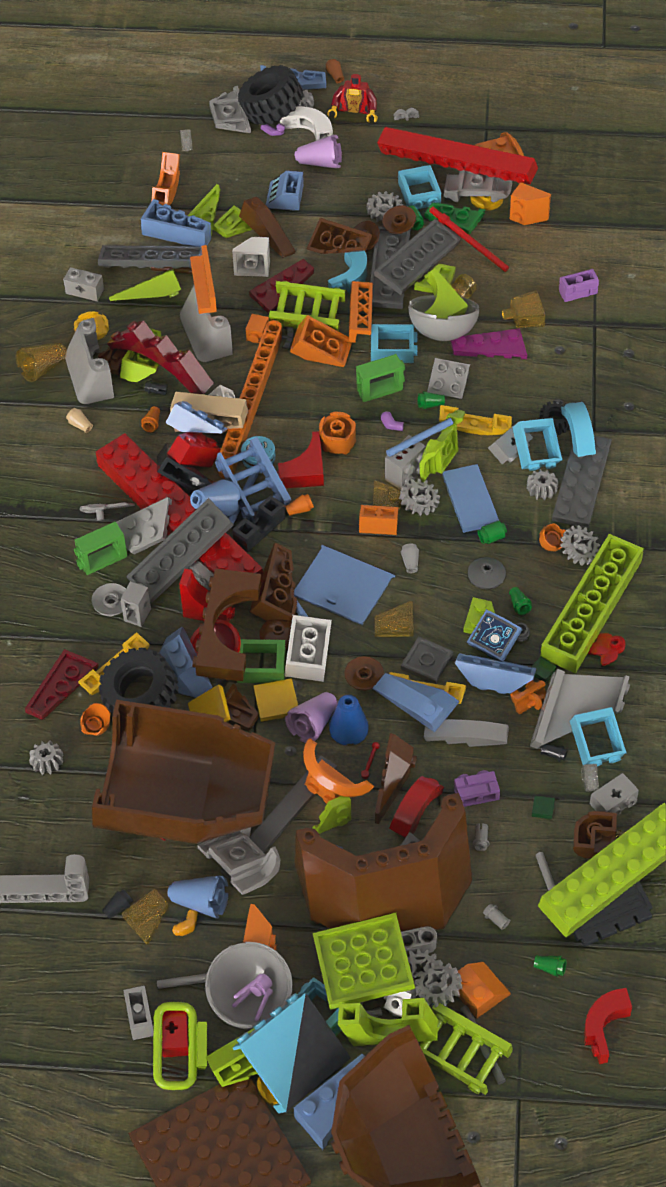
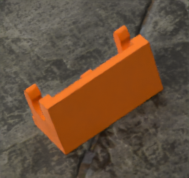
M361 505L359 533L397 535L398 507Z

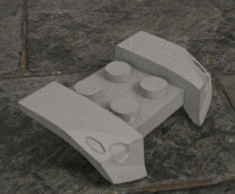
M463 170L459 172V175H447L443 197L458 202L460 196H491V201L497 202L509 196L512 181H505L501 178L488 177L483 174H474Z
M251 827L205 841L197 847L208 859L214 858L231 876V884L242 895L265 885L279 872L280 857L276 847H272L265 855L249 838Z

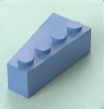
M156 199L152 200L141 217L142 235L196 247L208 245L211 240L210 222L193 215L189 217L182 210L175 211L171 209L170 205L164 204L163 206Z
M363 1054L294 1107V1118L322 1150L327 1146V1142L332 1137L331 1130L339 1081L365 1057Z

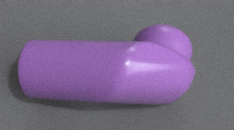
M281 123L277 124V128L269 124L261 125V130L270 136H278L285 133L286 127Z
M388 411L381 414V421L387 429L403 431L404 422L395 421L392 414Z

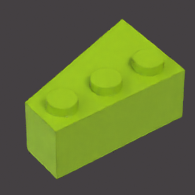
M253 1028V1029H251L250 1031H248L247 1033L250 1034V1033H251L252 1031H254L255 1029ZM238 1038L206 1056L214 1075L222 1087L249 1079L248 1076L258 1074L242 1050H234L232 1048L238 1043Z

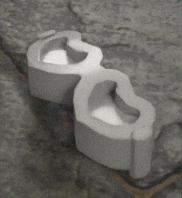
M409 108L406 111L399 109L393 116L394 120L405 118L408 121L412 117L419 118V113L414 108Z

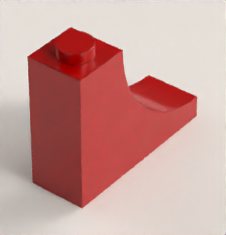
M319 431L312 432L310 445L304 453L293 460L278 463V471L276 472L286 489L324 486Z
M185 568L179 583L183 617L205 621L203 619V609L208 606L206 594L207 591H210L196 580L191 569ZM230 606L221 613L218 619L229 622L230 619L234 618L235 608Z

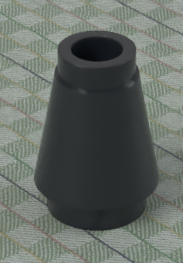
M122 889L113 895L102 911L111 919L131 907L130 904L134 901Z

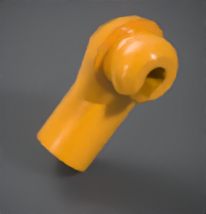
M189 910L186 920L173 926V934L185 936L195 930L198 912Z

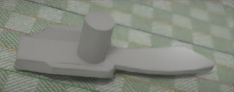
M135 503L90 504L81 506L80 511L96 513L97 521L104 520V509L135 506Z

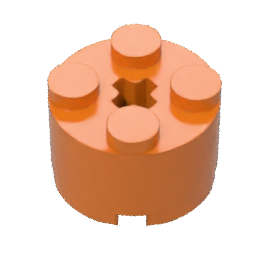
M332 412L326 418L324 416L321 419L319 433L322 450L333 454L350 453L356 443V423L350 418V415L344 412Z

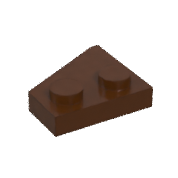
M108 347L106 351L98 355V358L105 359L108 362L111 374L119 375L122 359L128 350L110 349Z
M232 684L225 695L231 719L227 722L232 725L237 724L241 726V729L250 732L259 718V713L249 704L247 698L240 694L237 686Z

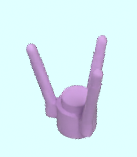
M259 974L253 981L234 995V998L237 1000L232 1004V1007L235 1008L251 993L258 997L264 995L255 1017L257 1022L269 996L273 993V990L270 989L272 980L265 974Z

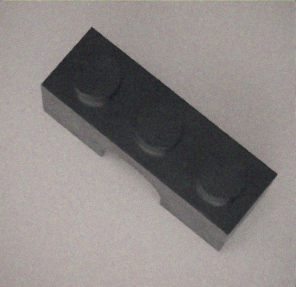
M270 495L258 506V514L252 522L245 518L232 529L233 540L248 553L285 519V505Z

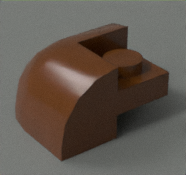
M592 811L576 821L574 828V852L578 856L591 859L615 841L617 813Z

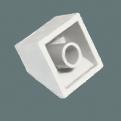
M251 237L233 248L234 275L269 276V238Z

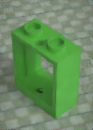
M397 354L356 366L357 392L363 402L403 390V382H405L403 371L405 370L403 360L398 358ZM394 373L393 377L370 384L371 379Z
M116 521L75 539L76 548H74V552L78 558L76 563L80 570H84L86 575L127 557L124 534ZM112 543L111 546L88 556L89 553Z
M240 639L239 653H277L276 668H246L244 680L237 681V683H269L285 680V640Z

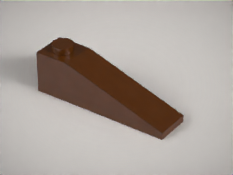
M257 196L245 200L239 217L260 237L269 238V246L282 258L295 254L294 247L271 210Z
M320 218L306 249L319 254L366 251L372 234Z
M277 543L273 544L261 576L259 601H252L250 613L266 621L292 620L293 615H295L297 597H294L295 582L292 579L294 569L291 550Z

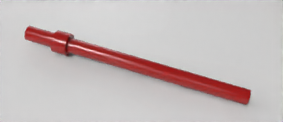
M435 207L429 210L431 214L438 218L440 223L448 226L504 272L509 269L508 265L452 222L448 215L442 214Z

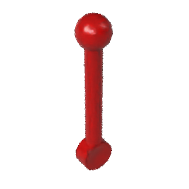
M378 742L372 744L373 749L365 770L361 772V776L364 779L369 777L372 760L376 750L380 747Z

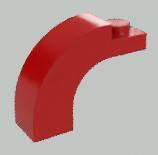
M421 776L406 793L393 817L389 829L405 838L409 832L414 834L425 809L432 800L442 794L444 786L440 785L435 779Z
M627 988L613 990L602 995L594 1002L587 1014L584 1028L585 1046L591 1045L593 1056L598 1058L599 1064L608 1063L609 1050L603 1032L604 1027L615 1019L630 1017L632 1005Z

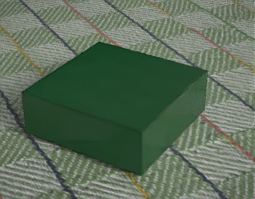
M541 656L532 665L533 668H536L534 677L544 682L551 677L557 668L556 665Z
M534 796L532 817L552 820L555 798Z

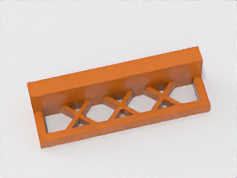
M207 245L201 246V256L190 257L199 314L217 312Z
M352 281L349 342L356 343L357 334L371 335L373 283ZM359 288H367L369 290L363 293ZM364 299L368 303L363 305L359 301ZM364 311L367 315L362 317L358 313ZM363 323L368 328H358L357 326Z

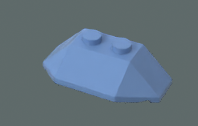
M183 627L179 628L165 639L158 654L165 658L175 672L174 674L178 680L177 686L179 687L178 694L197 698L213 687L208 677L196 676V668H193L192 665L193 658L197 654Z
M461 653L458 654L455 665L471 686H475L480 690H495L500 694H511L533 680L536 673V668Z

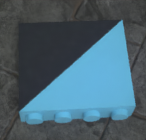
M295 993L286 1000L287 1004L284 1007L278 1006L269 1013L271 1015L266 1021L262 1019L253 1026L255 1030L250 1034L246 1032L237 1039L238 1043L232 1047L234 1050H242L277 1101L273 1106L277 1113L287 1112L351 1058L306 993L300 995Z

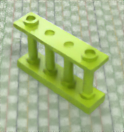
M276 281V292L280 294L277 311H270L269 321L276 320L281 323L283 328L293 327V329H297L298 325L307 316L301 315L304 297L315 298L310 316L337 331L340 330L339 319L335 318L338 303L345 302L346 300L345 290L296 284L288 281ZM287 295L297 296L294 313L284 312ZM322 299L332 301L328 318L318 317Z
M439 1003L438 1007L433 1006L432 1011L438 1019V1031L446 1023L452 1025L454 1031L438 1056L427 1051L432 1041L420 1043L426 1060L467 1084L472 1092L476 1094L481 1092L486 1095L488 1089L487 1085L483 1082L499 1057L504 1055L509 1058L513 1051L512 1044L450 1008L443 1006L441 1003ZM467 1034L472 1037L473 1041L458 1066L455 1067L446 1062V1059L460 1036ZM485 1044L491 1048V1054L476 1078L464 1071L479 1047Z

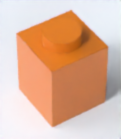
M256 314L251 315L246 327V341L260 343L266 324L269 322V317Z

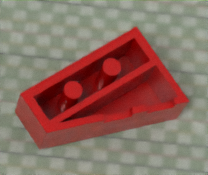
M186 432L177 436L167 454L179 464L211 468L221 448L216 445L217 442L215 440L207 438L203 433Z

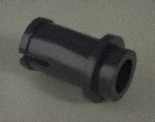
M152 380L146 381L145 392L166 396L168 384L152 382Z
M548 743L544 744L541 749V755L556 758L559 762L561 760L565 761L568 749H565L564 746L558 747Z

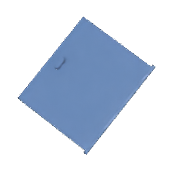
M321 545L318 555L295 588L294 596L363 625L391 579L395 578L396 575Z

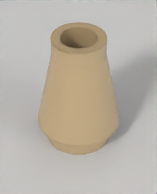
M73 408L66 416L69 424L83 430L85 433L90 432L93 428V424L90 423L80 409Z

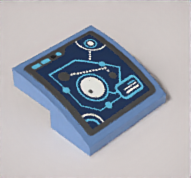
M486 609L467 643L485 652L488 656L503 662L520 635L522 628Z

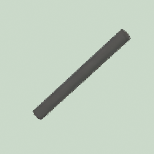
M468 1005L461 1007L462 1015L476 1023ZM484 1044L479 1048L487 1060L491 1050ZM496 1062L491 1071L498 1085L506 1082V1079Z

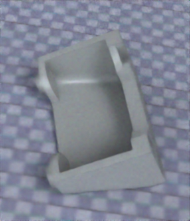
M193 285L180 312V319L196 358L201 362H208L233 355L231 327L227 318L224 316L211 317L210 313L199 314L195 287Z
M94 318L86 319L79 323L65 352V359L78 401L82 404L114 398L108 362L102 358L93 359L95 352L100 353Z

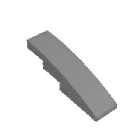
M445 719L435 732L425 726L424 739L426 741L445 740L447 744L467 743L469 747L507 744L509 726L486 721Z

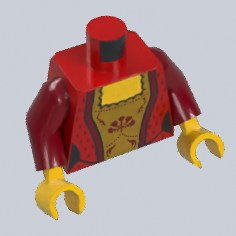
M359 74L351 75V81H345V84L341 85L334 93L331 102L332 108L327 112L328 117L329 113L334 111V118H336V108H338V111L368 114L366 119L369 123L370 117L373 115L374 122H377L378 117L375 115L377 98L369 88L367 82H361Z

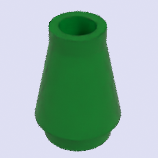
M423 391L418 394V407L427 409L444 405L445 396Z
M518 587L512 588L509 591V595L511 596L514 611L520 615L529 613L532 609L531 600Z
M535 956L534 968H538L556 977L559 975L564 976L567 960L562 958V956Z

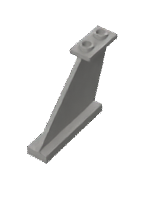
M557 669L552 674L530 746L538 749L544 744L573 732L570 720L574 715L610 707L613 708L614 715L621 713L625 704L622 701L623 697L628 693L630 684H628L629 676L564 674L565 671Z

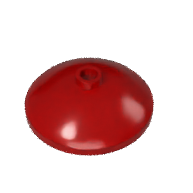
M217 619L214 625V632L217 638L227 648L239 653L241 641L237 629L231 623ZM200 627L194 632L190 639V642L197 655V639L201 640V635H199Z

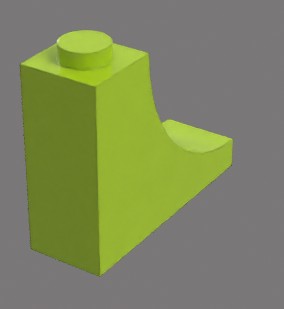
M436 268L431 270L427 282L433 290L435 302L424 313L437 315L436 318L448 319V316L465 315L468 307L466 302Z

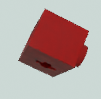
M164 1012L162 1016L163 1058L188 1056L189 1033L187 1012Z

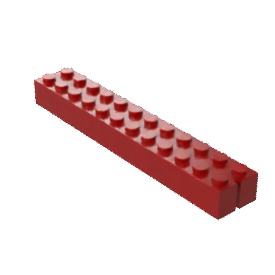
M125 433L95 452L98 466L141 509L167 497L172 500V504L168 508V515L170 516L167 525L168 536L196 510L191 505L190 496L174 481L158 473L157 464ZM227 533L196 560L201 562L213 574L215 569L261 574V576L263 573V568Z

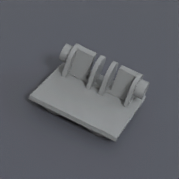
M435 358L427 392L462 399L466 381L469 378L470 365Z

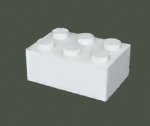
M293 615L285 677L324 681L332 620Z

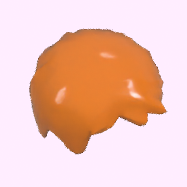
M555 523L545 526L540 531L539 537L542 548L548 551L562 549L560 545L563 542L560 538L566 530L560 529Z
M101 703L90 705L80 718L81 731L86 735L94 736L106 732L111 720V713L108 708Z

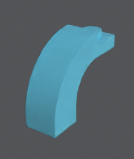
M365 251L344 253V262L350 269L341 275L329 279L328 288H340L347 290L350 294L352 281L365 282L367 277V255Z
M583 402L568 403L561 407V413L567 419L570 426L573 452L578 457L596 454L593 428L585 404Z

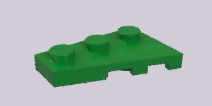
M432 202L424 213V218L431 221L434 219L438 220L429 212L432 207H435L442 214L448 215L452 222L470 235L485 215V209L476 211L470 210V207H463L461 209L454 208L453 205Z

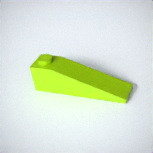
M174 269L152 277L151 280L143 281L134 287L109 296V299L114 301L164 297L167 295L171 298L179 294L178 291L181 290Z
M151 329L155 336H161V331ZM128 350L122 359L120 378L126 379L129 382H138L155 373L160 365L142 354Z

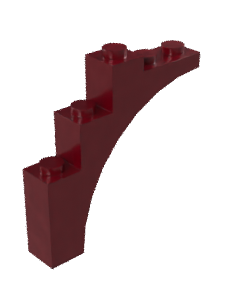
M144 320L139 322L133 321L127 326L128 329L125 331L113 333L111 335L112 339L107 343L110 349L131 350L152 359L173 374L190 393L205 394L214 384L190 350L178 351L167 335L155 336Z

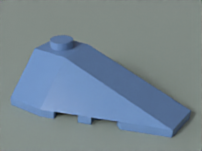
M387 673L373 687V690L433 732L440 727L459 703V700L442 689Z

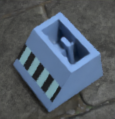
M285 171L272 180L269 186L266 206L274 209L299 210L304 187L303 172Z

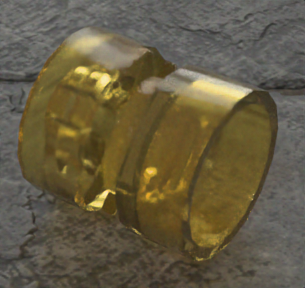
M466 274L459 275L454 283L451 284L460 297L467 299L477 290V284L474 279Z

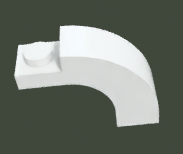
M298 106L295 111L290 112L287 117H283L280 120V123L285 125V129L305 128L312 131L316 141L333 135L332 125L328 117L319 110L310 107Z

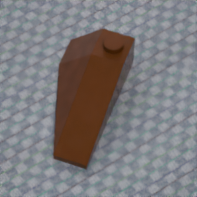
M390 733L385 769L382 771V788H379L376 804V824L381 822L407 781L411 768L416 767L417 756H414V747Z

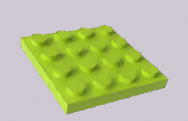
M396 913L313 933L330 1010L339 1008V1004L360 1003L415 989Z

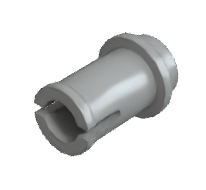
M479 823L475 826L476 836L473 845L476 850L485 851L489 846V826L482 823V829H480Z
M489 904L483 911L485 918H489L501 930H504L511 920L497 909V905Z

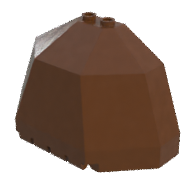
M410 1025L388 1034L339 1081L331 1130L334 1140L331 1141V1145L336 1154L340 1153L342 1161L339 1164L344 1175L348 1174L351 1179L362 1187H482L467 1149L458 1152V1150L465 1147L458 1129L450 1131L456 1127L450 1110H444L448 1106L442 1092H437L439 1088L438 1083Z

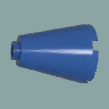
M344 695L339 699L329 723V731L331 737L337 743L342 745L354 743L356 745L362 742L368 735L369 724L357 698L352 695Z

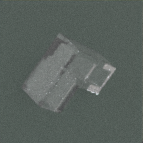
M190 129L180 130L182 151H192Z
M584 764L581 768L585 792L596 791L599 789L597 764Z

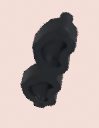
M285 327L287 336H282V339L287 340L282 348L291 349L293 327Z

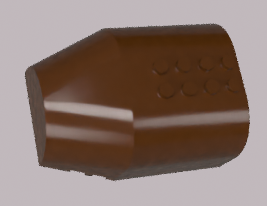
M116 700L112 716V746L102 793H100V789L96 788L92 804L93 828L198 844L263 823L268 798L275 742L254 732L251 734L241 730V726L237 724L234 726L224 722V718L218 715Z

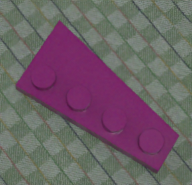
M520 328L467 335L451 340L455 356L477 357V355H485L486 357L494 358V355L511 359L512 356L527 359V352Z

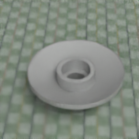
M116 583L100 586L92 595L93 608L105 616H114L122 613L120 599L126 588Z

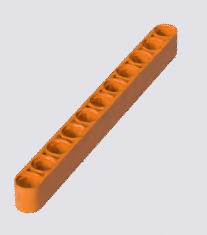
M269 321L264 329L240 395V399H246L248 413L243 428L228 429L220 451L224 459L241 453V447L248 437L282 341V325L279 321ZM238 462L229 466L233 475ZM218 471L219 476L225 479L222 471Z

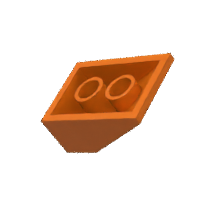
M307 315L298 325L290 352L304 360L344 367L352 342H349L348 336Z

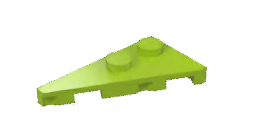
M217 184L187 215L189 217L193 215L210 222L211 236L220 196V186Z

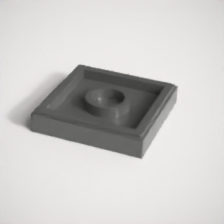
M418 636L401 664V669L436 684L451 660L453 651Z

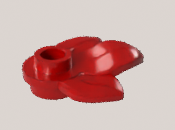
M600 633L588 654L601 656V665L605 666L617 659L618 654L624 651L626 642L621 636Z

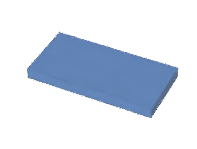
M478 464L442 473L463 533L481 529L482 526L499 520Z

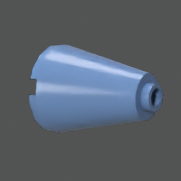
M219 480L194 491L190 497L191 505L195 509L199 508L209 498L226 517H229L239 508L237 505L238 500H240V492L232 481Z
M224 876L174 881L168 888V897L176 904L213 918H219L218 915H223L227 906L228 893H225L224 886L228 887V882Z

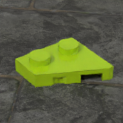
M339 796L328 801L325 810L319 816L320 824L314 825L312 828L321 834L334 827L347 824L351 820L350 797Z

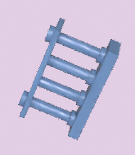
M258 437L250 440L248 450L224 459L221 452L217 454L215 465L218 471H222L225 479L235 483L239 489L240 500H238V503L241 506L240 510L244 518L252 522L255 515L254 512L258 511V506L263 502L260 501L250 506L245 497L267 487L273 490V497L285 506L290 503L291 497ZM248 457L256 459L257 465L234 475L229 468L230 465ZM263 472L265 481L241 490L237 481L255 473Z

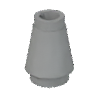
M405 544L402 546L400 553L407 573H415L418 571L419 549L416 544Z

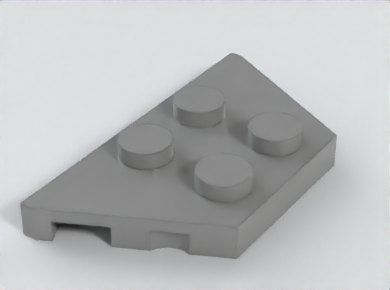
M238 86L233 87L232 92L228 94L224 92L219 97L209 101L216 128L251 133L248 118L238 102Z
M167 497L116 522L124 534L126 548L131 553H139L166 539L167 525L170 518L168 508L172 504L170 498Z

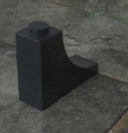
M168 442L165 443L157 456L158 473L191 492L214 483L192 465H183L176 462L167 454L172 445Z

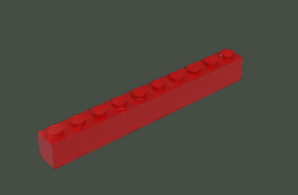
M389 127L384 128L377 142L381 153L385 155L391 154L400 158L405 157L414 161L441 165L445 168L451 167L459 171L465 170L474 174L479 173L488 177L501 178L505 181L511 180L518 183L531 184L538 170L535 158Z

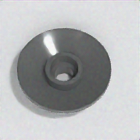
M490 557L476 559L468 568L470 582L481 589H494L500 586L506 577V570L503 564Z

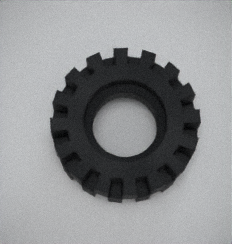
M553 401V404L547 402V405L544 404L543 408L540 409L539 419H548L550 416L561 417V420H553L555 430L558 435H561V431L566 433L570 426L567 419L561 413V407H564L563 402L560 401L559 404H556L557 401Z

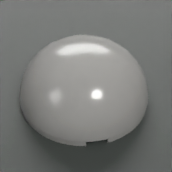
M425 295L412 299L408 310L412 324L422 335L437 341H451L464 336L473 328L479 316V305L470 299L461 297L468 305L465 315L448 316V319L436 318L437 315L424 313L435 302L434 295Z
M257 942L231 945L215 957L208 969L205 982L206 996L213 1011L224 1022L238 1028L253 1029V1026L260 1020L264 1019L266 1021L271 1017L269 1013L278 1006L282 1008L287 1004L286 1000L292 993L291 972L283 957L267 945ZM259 974H265L272 980L270 989L273 990V993L269 996L264 1010L256 1022L255 1017L264 995L258 997L251 993L235 1008L232 1007V1004L237 1000L234 998V995L253 981Z

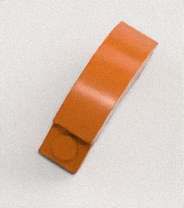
M162 152L159 181L152 189V200H158L159 204L163 206L164 204H172L177 191L180 175V154Z

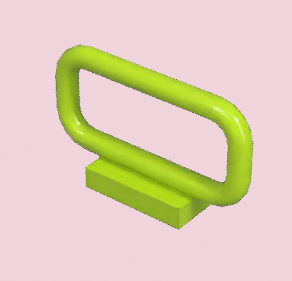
M166 1002L159 1005L154 1013L153 1077L156 1084L162 1089L185 1090L195 1083L197 1070H205L207 1067V1022L197 1023L196 1010L188 1003ZM166 1011H185L189 1017L188 1078L184 1081H166L162 1077V1016Z

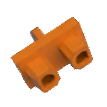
M531 680L526 684V690L522 692L516 690L510 694L518 714H522L532 707L537 710L542 708V701L546 696V684L544 681L535 682Z

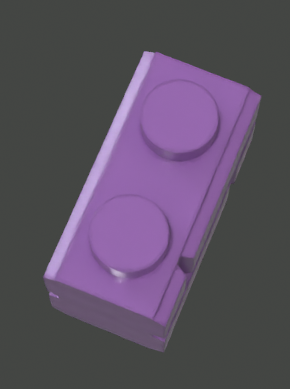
M593 269L560 277L559 292L564 302L598 293L599 279Z
M483 770L476 775L468 776L463 774L454 779V791L460 794L464 807L499 800L500 789L494 771L488 772Z

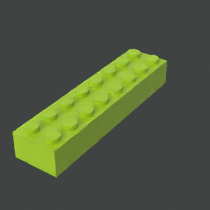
M608 534L542 643L541 657L576 674L641 564L644 548Z
M666 804L660 805L541 897L538 907L565 937H568L666 860Z

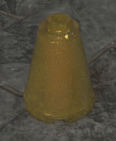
M61 343L22 347L16 352V363L18 368L21 367L23 370L22 376L27 381L33 382L65 359L66 348Z

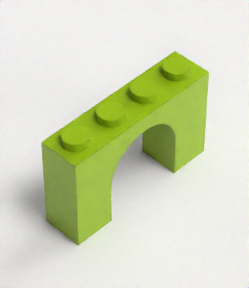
M424 998L403 999L402 1018L393 1020L380 1019L369 1015L361 1003L339 1004L338 1026L353 1046L378 1045L388 1034L410 1025L418 1042L437 1041L438 1019Z

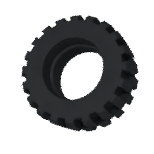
M283 65L271 66V68L267 67L262 71L256 72L254 76L248 78L247 82L243 83V87L240 88L238 93V102L250 122L257 125L272 124L275 121L282 120L281 118L287 117L290 112L296 109V106H299L303 97V89L290 68Z
M141 647L139 650L135 648L128 649L129 652L125 653L123 651L119 653L116 659L113 658L109 661L111 663L109 666H105L103 670L104 675H101L99 680L101 683L99 685V693L101 694L102 702L112 715L116 700L171 708V704H174L177 699L175 694H178L179 687L177 686L178 680L174 674L175 672L165 658L155 650H147ZM141 676H153V683L145 694L133 699L124 698L125 690L133 680Z

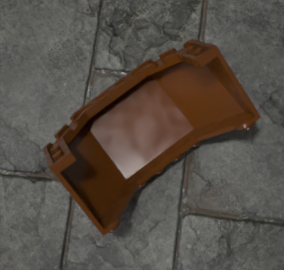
M455 793L443 798L441 803L442 810L423 841L359 856L321 838L319 833L313 828L296 830L295 867L311 921L332 929L396 913L401 932L422 927H431L435 931L444 929L452 913L462 900L465 891L472 883L466 813L460 794Z

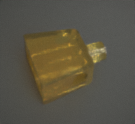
M537 291L513 297L510 308L502 310L503 319H513L517 328L545 326V312Z

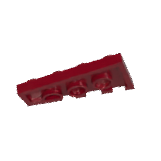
M302 259L251 289L249 296L269 314L270 311H274L278 306L280 294L276 292V281L303 284L314 274V268L305 259Z
M64 649L25 707V712L41 720L45 719L80 686L79 680L92 669L96 671L99 668L98 663Z

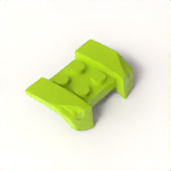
M456 410L452 414L449 413L446 419L451 418L453 425L443 429L437 439H430L427 443L419 464L421 482H424L430 473L436 474L438 472L442 474L459 451L457 424L463 421L465 411Z

